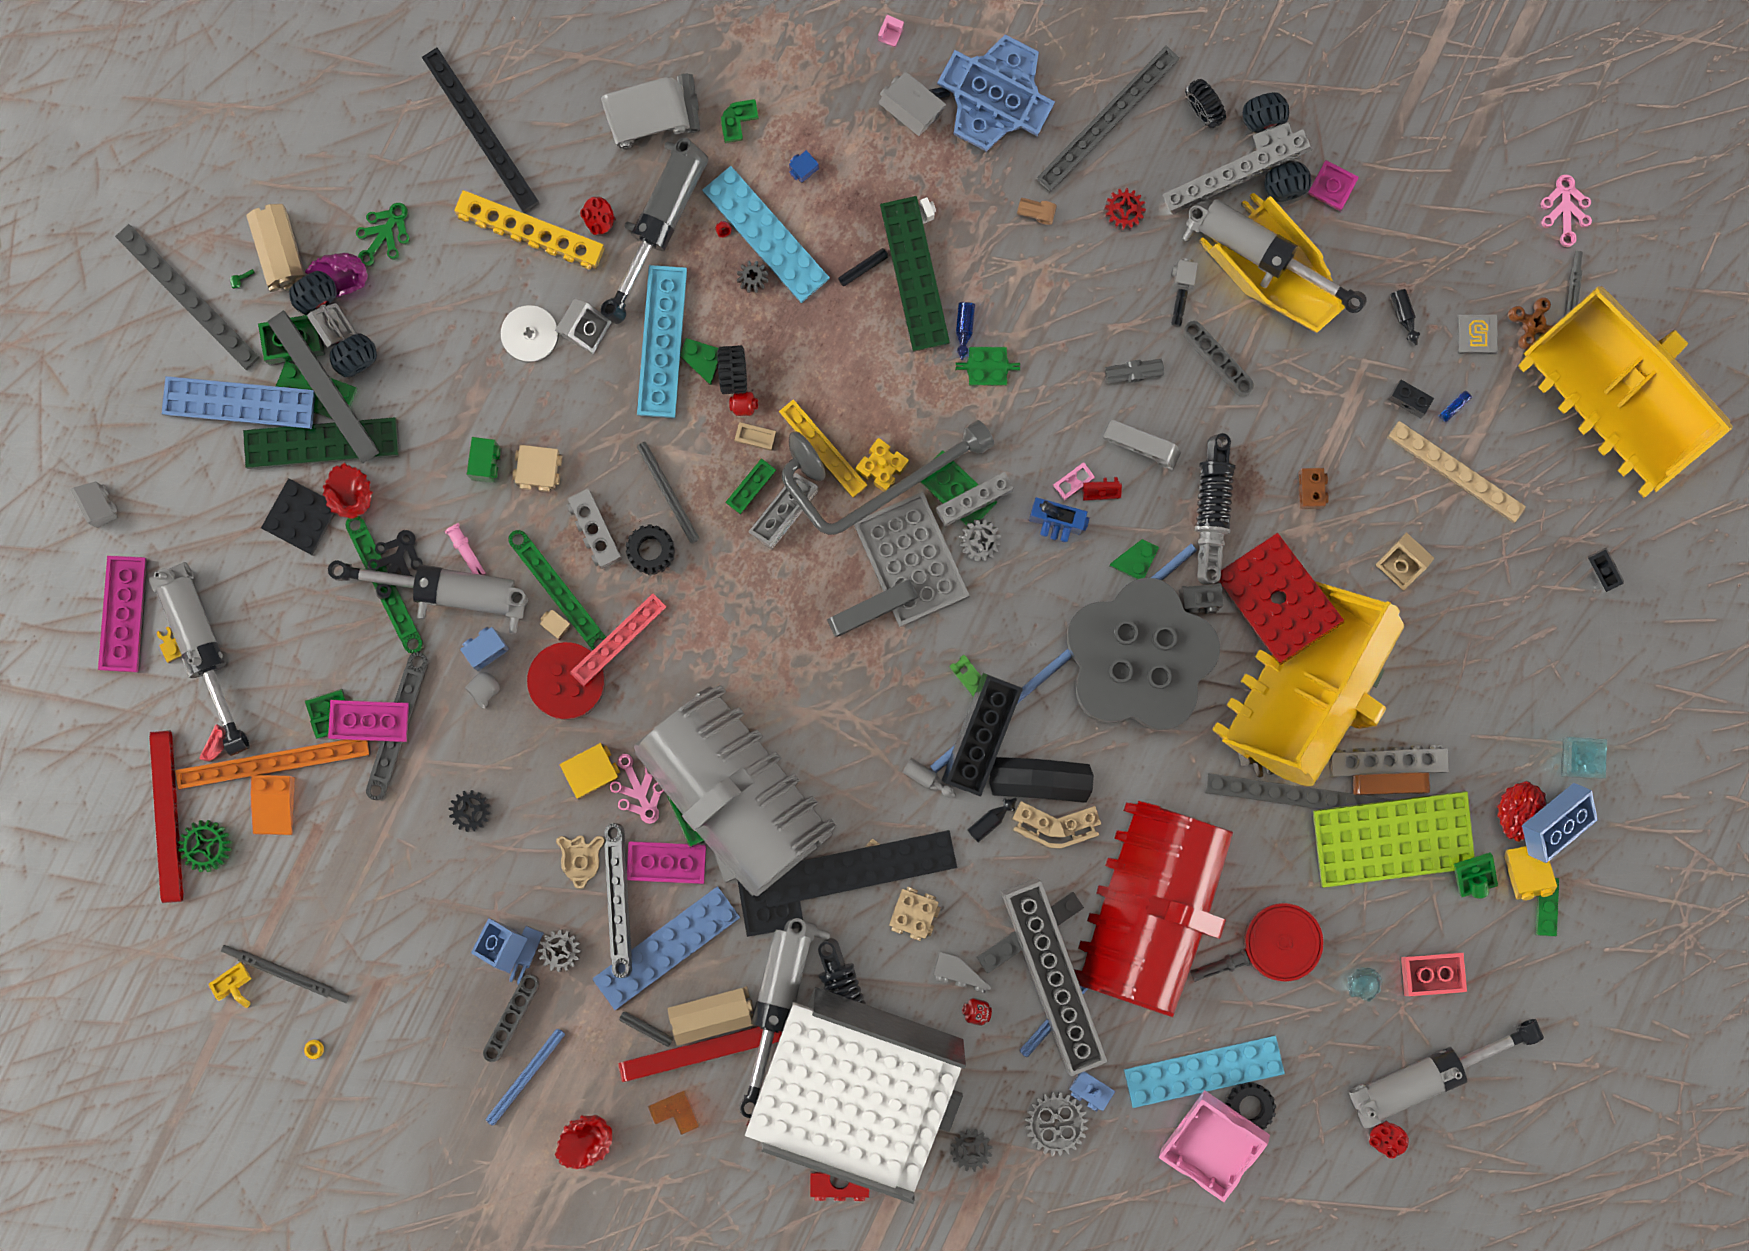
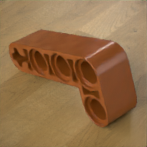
M1427 772L1353 775V795L1430 793V779Z

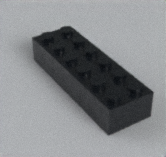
M986 673L982 674L941 781L977 796H982L1023 688Z

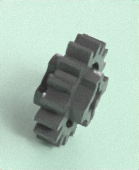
M967 1129V1134L960 1131L961 1137H954L956 1144L952 1143L950 1146L955 1148V1150L951 1151L950 1154L956 1155L953 1162L959 1161V1168L964 1165L965 1171L972 1167L973 1171L976 1172L977 1166L983 1169L982 1163H989L986 1158L987 1156L992 1157V1154L988 1152V1150L992 1149V1146L987 1145L990 1141L989 1138L983 1139L984 1132L978 1135L977 1129L973 1133ZM968 1137H975V1139L970 1142H966L964 1140ZM981 1143L984 1145V1155L979 1150ZM974 1145L978 1155L973 1153L968 1155L966 1146L972 1147ZM959 1146L963 1148L964 1152L961 1158L958 1153ZM976 1158L979 1160L975 1163H967L970 1159Z

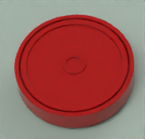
M561 642L546 647L534 658L528 670L527 687L532 701L545 714L556 719L573 720L587 715L598 705L605 690L604 670L602 669L585 686L570 673L591 653L589 649L576 643Z
M1288 903L1273 904L1258 911L1249 921L1244 934V949L1252 967L1264 977L1275 981H1294L1309 974L1318 964L1323 952V934L1318 922L1307 910Z

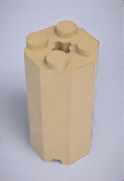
M283 204L265 205V209L261 211L260 208L253 209L246 216L269 291L275 292L284 288L285 291H289L291 286L306 276L286 208Z
M748 987L667 1008L677 1046L752 1026L753 1013L751 1014V1012L754 1011L752 1000L747 999L750 998Z

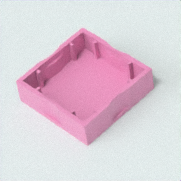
M1204 1090L1162 1147L1159 1158L1180 1173L1189 1176L1202 1188L1225 1202L1240 1182L1244 1172L1253 1165L1268 1145L1270 1134Z

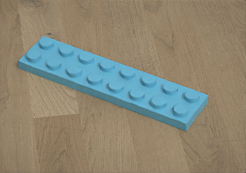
M732 166L727 168L702 190L800 303L805 301L830 279Z
M649 265L637 416L675 418L687 268Z
M1276 1036L1124 1069L1132 1108L1203 1093L1204 1090L1212 1091L1285 1074Z

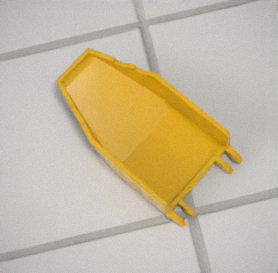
M1255 193L1250 194L1251 200L1259 206L1256 210L1247 201L1241 202L1246 211L1250 213L1248 218L1298 245L1293 259L1333 282L1321 251L1271 196L1264 201ZM1203 237L1200 239L1203 248L1247 296L1316 333L1345 308L1341 304L1342 301L1289 269H1286L1279 278L1273 276L1267 288H1263L1260 283L1266 272L1258 268V265L1214 240L1216 244L1212 246L1207 239Z

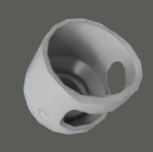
M481 672L473 678L465 689L471 694L477 704L484 709L489 705L488 701L495 694L497 695L500 686L491 674Z

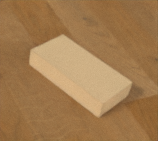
M739 422L734 441L772 451L776 431Z

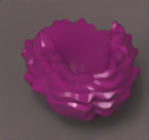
M350 253L324 255L322 258L312 261L305 271L307 275L315 271H322L328 274L335 283L336 297L338 298L363 288L368 277L365 264L361 261V258Z

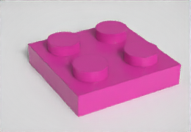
M1325 160L1307 194L1341 212L1359 177Z

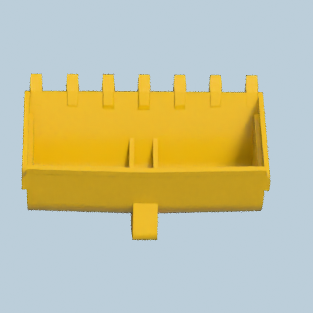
M1603 286L1595 288L1544 335L1542 334L1523 353L1525 358L1518 365L1523 372L1533 364L1546 377L1538 388L1545 393L1554 386L1565 399L1558 409L1565 414L1572 407L1575 408L1585 419L1578 430L1584 435L1593 428L1605 440L1598 448V451L1603 456L1613 448L1625 460L1617 470L1623 477L1632 469L1641 476L1645 483L1638 493L1643 498L1652 490L1657 492L1733 428L1730 424V419L1675 359L1689 343L1676 330H1673L1657 341Z
M1315 581L1344 619V623L1282 665H1279L1273 655L1259 650L1255 657L1265 667L1258 679L1244 674L1241 682L1248 686L1251 691L1243 704L1234 698H1230L1227 706L1237 713L1230 728L1228 729L1216 722L1212 729L1223 738L1222 742L1245 758L1251 757L1283 779L1304 786H1313L1350 726L1362 729L1377 726L1386 707L1368 694L1404 629V624L1398 615L1400 611L1391 602L1379 601Z

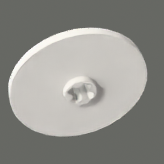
M533 305L521 306L510 312L505 318L501 327V340L504 348L512 357L524 362L538 361L545 358L554 349L558 339V333L555 331L557 325L550 313L543 308ZM528 329L534 332L531 338H528L527 335L524 336Z

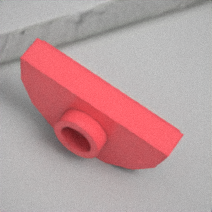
M215 725L199 759L209 762L224 749L223 739L226 734L222 726Z

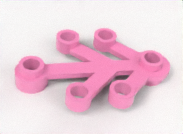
M1562 175L1556 181L1557 188L1541 201V207L1546 210L1550 209L1553 206V201L1561 194L1562 202L1542 219L1541 224L1545 228L1551 227L1554 224V220L1563 212V234L1560 237V243L1564 247H1571L1577 240L1576 234L1571 231V213L1579 220V224L1583 228L1588 227L1592 223V219L1570 201V194L1579 201L1578 205L1581 209H1587L1591 205V200L1575 188V180L1572 176ZM1562 182H1567L1568 187H1564ZM1582 200H1586L1588 205L1584 206ZM1544 201H1549L1550 206H1546L1544 204ZM1584 218L1587 219L1588 224H1584L1582 220ZM1545 219H1549L1551 224H1546ZM1568 237L1570 239V243H1566L1564 238Z
M622 754L618 758V765L620 768L625 769L633 789L622 786L619 782L614 781L610 784V790L613 793H622L639 799L642 807L630 804L627 799L619 800L618 807L623 811L629 810L640 814L642 821L645 823H654L659 818L657 804L664 790L662 789V791L657 792L655 787L659 784L658 782L653 785L654 793L649 803L646 794L653 776L648 774L647 768H645L646 774L642 785H640L632 768L633 758L628 754ZM623 758H628L629 763L627 765L622 764ZM614 784L619 785V789L617 791H614L612 789V786ZM622 801L627 802L626 808H621L620 804ZM648 810L653 812V816L650 818L646 816Z

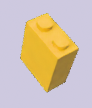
M599 743L559 764L577 799L619 779L618 774L621 772L616 762L612 764L609 758L612 754L607 745L603 746Z
M1526 846L1506 850L1504 859L1516 900H1530L1534 896L1539 895L1547 897L1555 892L1557 884L1550 860L1544 863L1529 856Z

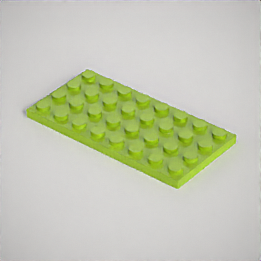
M1467 791L1313 810L1322 888L1455 871L1454 863L1475 857Z

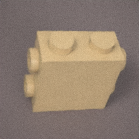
M520 445L519 450H516L515 461H518L517 469L513 470V480H515L516 485L524 490H531V487L539 488V491L550 492V489L555 490L556 485H559L560 474L557 473L558 466L562 464V455H559V450Z
M907 887L906 890L902 889L889 926H892L891 931L903 934V931L911 933L910 938L921 941V938L926 939L927 935L931 936L934 925H931L933 917H938L941 907L938 906L939 902L935 901L936 897L926 893L923 897L917 894L918 890Z

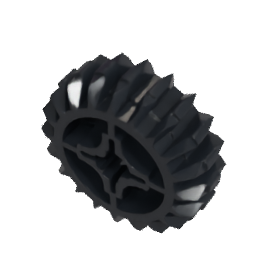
M1203 79L1191 82L1186 87L1185 93L1188 102L1201 122L1209 128L1222 124L1226 119V111L1214 89Z

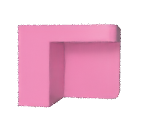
M887 15L878 34V41L896 47L904 29V21Z

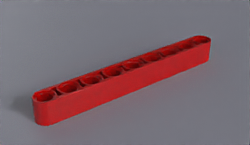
M171 730L150 732L160 898L162 903L182 902L184 892L181 852L178 851L180 849V844H178L180 834L173 736Z
M759 1026L620 1062L618 1067L621 1080L626 1082L758 1048L763 1029H760ZM782 1032L774 1033L772 1044L779 1042Z

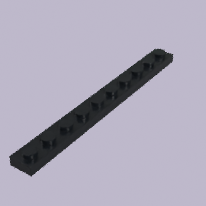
M438 47L422 56L423 61L523 213L539 203L538 199Z

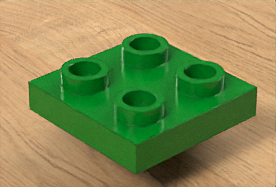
M1491 852L1454 863L1458 891L1461 898L1472 894L1474 898L1482 899L1489 895V889L1498 886L1494 858Z

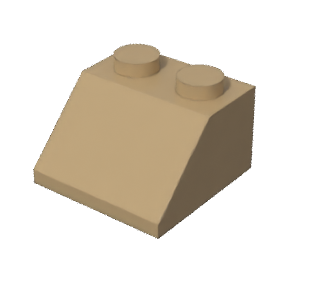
M1406 532L1376 563V566L1404 591L1435 558Z

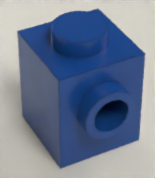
M807 150L801 155H795L789 164L790 175L795 180L799 179L801 183L819 169V164Z

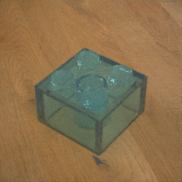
M1563 738L1561 777L1606 778L1607 739Z

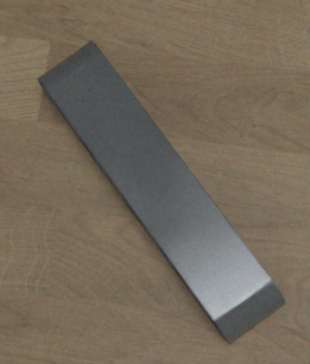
M1198 321L1188 322L1183 331L1185 339L1237 395L1241 397L1249 395L1254 387L1252 379ZM1189 327H1194V328H1196V329H1197V334H1196V335L1190 334V333L1188 332V328H1189ZM1201 342H1209L1210 348H1203L1201 346ZM1214 356H1222L1223 362H1216ZM1227 369L1235 370L1236 376H1229ZM1246 383L1249 386V390H1242L1239 384Z
M907 580L830 617L827 621L834 637H838L917 599L918 595L911 580Z
M526 975L521 979L483 1050V1057L488 1062L498 1061L505 1052L540 986L537 976ZM528 978H532L535 981V986L532 989H528L525 985ZM519 995L524 996L526 999L524 1006H519L516 1003V998ZM509 1013L516 1015V1021L513 1024L507 1021ZM500 1030H504L507 1033L505 1041L498 1039L497 1034ZM491 1047L495 1048L498 1052L496 1058H491L488 1055Z

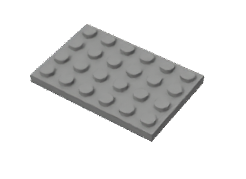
M923 492L868 515L854 524L883 592L907 580H911L916 590L917 599L892 610L899 627L970 596Z

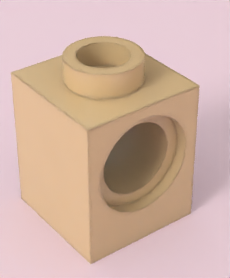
M553 610L550 612L546 611L540 619L542 621L540 625L558 640L572 626Z

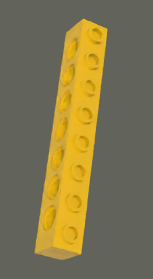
M462 190L454 210L456 215H458L457 218L462 221L468 222L470 220L476 222L475 225L483 229L489 227L498 235L503 236V234L511 236L510 239L516 242L525 241L528 243V246L534 249L543 248L546 253L552 256H556V254L561 255L564 260L571 263L574 261L581 263L580 266L589 270L591 268L597 269L605 250L604 245L465 190ZM474 208H481V212L479 214H472V210ZM491 215H499L496 221L492 222L489 220ZM515 221L516 226L514 228H508V222ZM527 228L534 229L531 235L524 234ZM544 235H551L550 241H542ZM563 241L569 242L568 247L565 249L559 247ZM580 248H585L587 251L584 255L580 256L577 254Z

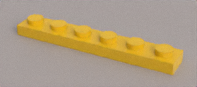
M794 399L779 411L794 431L800 432L810 442L821 462L852 498L867 487L863 479Z

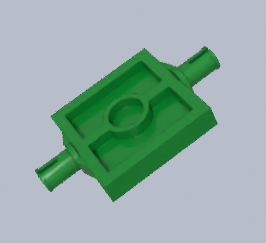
M969 347L967 362H955V370H967L969 386H1007L1008 371H1020V367H1013L1020 366V362L1009 363L1007 347Z

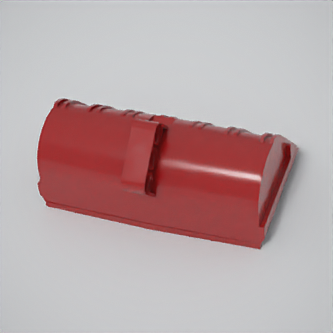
M1138 801L1137 804L1126 802L1123 811L1134 815L1128 832L1119 830L1116 832L1114 839L1122 841L1124 844L1118 859H1107L1105 866L1114 869L1109 887L1098 886L1096 894L1105 897L1100 915L1089 913L1087 921L1095 924L1096 928L1091 942L1080 941L1078 949L1087 952V957L1082 971L1074 969V972L1079 981V986L1173 1017L1202 935L1220 939L1226 920L1210 914V910L1233 832L1161 808L1158 805Z

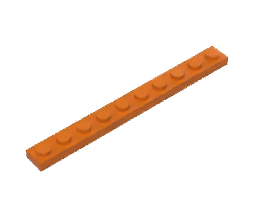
M340 740L175 770L178 789H186L251 777V775H264L369 756L370 751L368 741Z

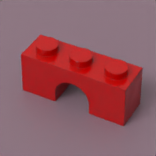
M822 1172L810 1173V1197H814V1201H826V1197H834V1201H846V1198H854L853 1201H865V1198H869L868 1188L851 1182L845 1187L838 1188L831 1183L830 1175Z

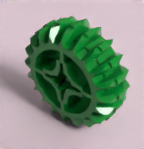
M199 820V827L193 822V830L186 827L185 830L188 834H181V837L185 838V840L178 842V844L183 845V848L178 849V851L185 852L181 859L188 858L185 865L189 866L192 864V870H196L198 867L199 872H203L204 868L207 872H211V865L217 870V862L224 865L225 862L222 858H229V855L225 854L226 851H231V848L226 847V844L232 843L231 840H225L229 833L222 834L225 828L222 826L218 828L219 823L214 822L212 825L211 820H207L206 823L203 820ZM209 830L217 837L207 839L201 831ZM196 835L197 843L195 847L191 848L192 839ZM219 842V850L217 855L214 857L215 854L213 852V848ZM204 843H209L206 846L207 850L201 849L204 846ZM203 853L209 861L200 862L194 855Z

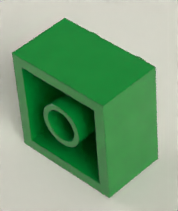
M472 437L466 474L471 480L494 483L495 478L498 479L499 467H497V460L501 459L502 448H499L495 439Z

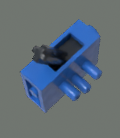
M1036 497L1029 521L1042 525L1040 535L1044 537L1048 536L1049 529L1052 527L1050 536L1052 540H1057L1060 530H1063L1061 541L1068 542L1070 533L1080 535L1082 531H1086L1090 517H1086L1088 511Z

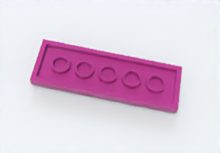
M107 556L98 670L138 673L147 558Z

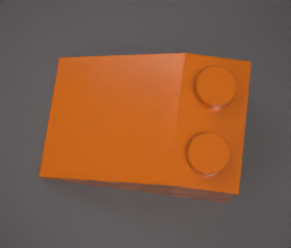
M251 775L253 834L292 835L295 777Z

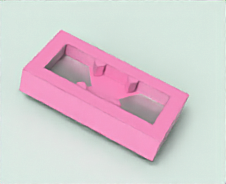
M1083 462L1053 484V487L1065 501L1083 487V483L1091 482L1095 479V476Z

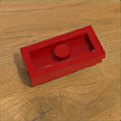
M1106 477L1103 478V482L1083 483V501L1121 498L1122 483L1118 481V477H1114V482H1107Z

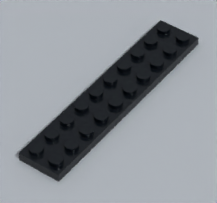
M950 830L800 861L765 890L767 906L769 908L957 868Z

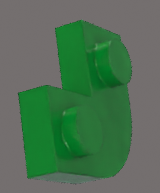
M755 99L734 102L724 111L721 116V124L725 143L743 140L740 122L759 119Z

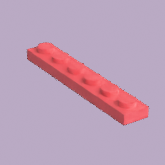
M654 594L650 595L570 673L585 686L645 629L666 606Z

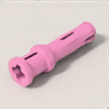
M459 523L444 531L445 534L449 535L453 542V547L459 550L473 574L485 575L486 572L471 550L468 538L463 535L459 528Z

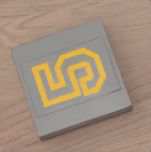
M1458 315L1459 353H1497V315Z

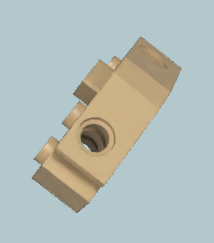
M1021 801L1012 817V820L1018 822L1017 827L1015 826L1012 831L1053 849H1061L1097 837L1099 833L1095 832L1094 827L1101 825L1095 806L1056 819ZM1024 823L1036 829L1037 832L1028 831L1021 824ZM1087 827L1091 830L1090 832L1075 836V831ZM1042 834L1048 837L1064 838L1071 835L1072 841L1064 844L1048 843L1038 838V836Z

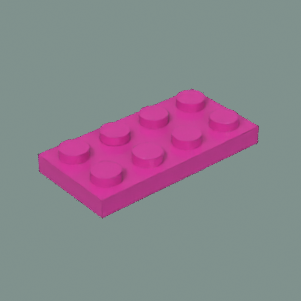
M330 700L328 739L407 742L409 703Z
M629 842L627 880L704 884L706 845H696L690 848L688 844Z

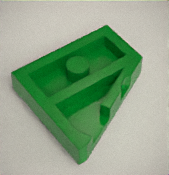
M686 338L680 357L708 384H712L718 365V348Z
M1141 539L1111 562L1109 566L1132 578H1145L1159 547Z

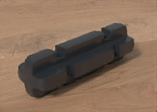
M1178 289L1177 299L1173 311L1174 316L1171 322L1174 326H1181L1182 316L1184 315L1186 305L1185 299L1188 291L1185 289Z

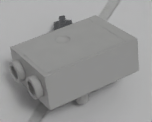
M905 71L901 76L897 75L893 79L890 87L886 86L881 91L880 95L882 97L879 104L920 136L942 114L946 104L940 99L950 97L951 94L949 90L943 87L928 90Z

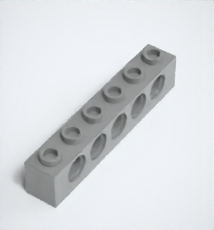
M1432 745L1430 749H1423L1422 746H1411V750H1403V747H1392V751H1384V747L1372 748V751L1365 752V748H1355L1353 752H1346V749H1335L1329 759L1330 777L1396 773L1449 772L1448 748L1442 749V745ZM1425 754H1428L1431 757V763L1429 765L1423 762V756ZM1405 755H1409L1412 758L1411 765L1404 763L1403 758ZM1367 756L1371 757L1374 761L1372 767H1368L1365 764ZM1386 756H1390L1393 759L1391 766L1385 764L1384 758ZM1348 757H1351L1355 762L1352 768L1346 765Z

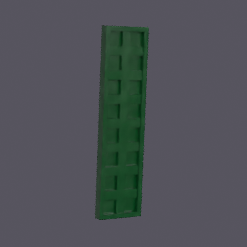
M917 196L881 203L880 209L912 351L916 352L950 344Z
M396 417L359 420L379 450V453L372 458L399 456ZM335 422L312 424V429L274 427L243 430L245 468L247 469L359 459Z

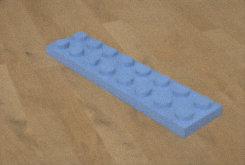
M165 376L162 414L312 429L316 394L313 390Z
M717 886L631 950L632 972L627 978H617L614 976L611 969L612 965H610L592 980L613 1009L616 1010L741 917ZM623 963L619 965V972L621 974L626 970Z

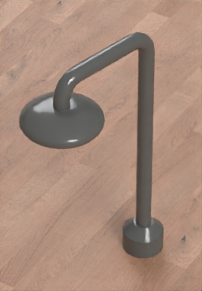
M980 420L975 421L964 428L962 442L835 523H828L822 518L793 478V474L797 469H800L807 477L815 481H823L826 475L817 452L800 432L793 431L789 435V450L793 459L785 465L782 471V481L813 525L824 534L836 535L853 526L967 451L982 454L994 446V440L987 427Z

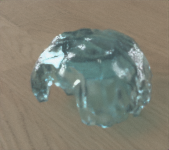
M1358 968L1347 979V988L1350 996L1361 997L1367 1002H1371L1382 988L1381 975L1372 968Z

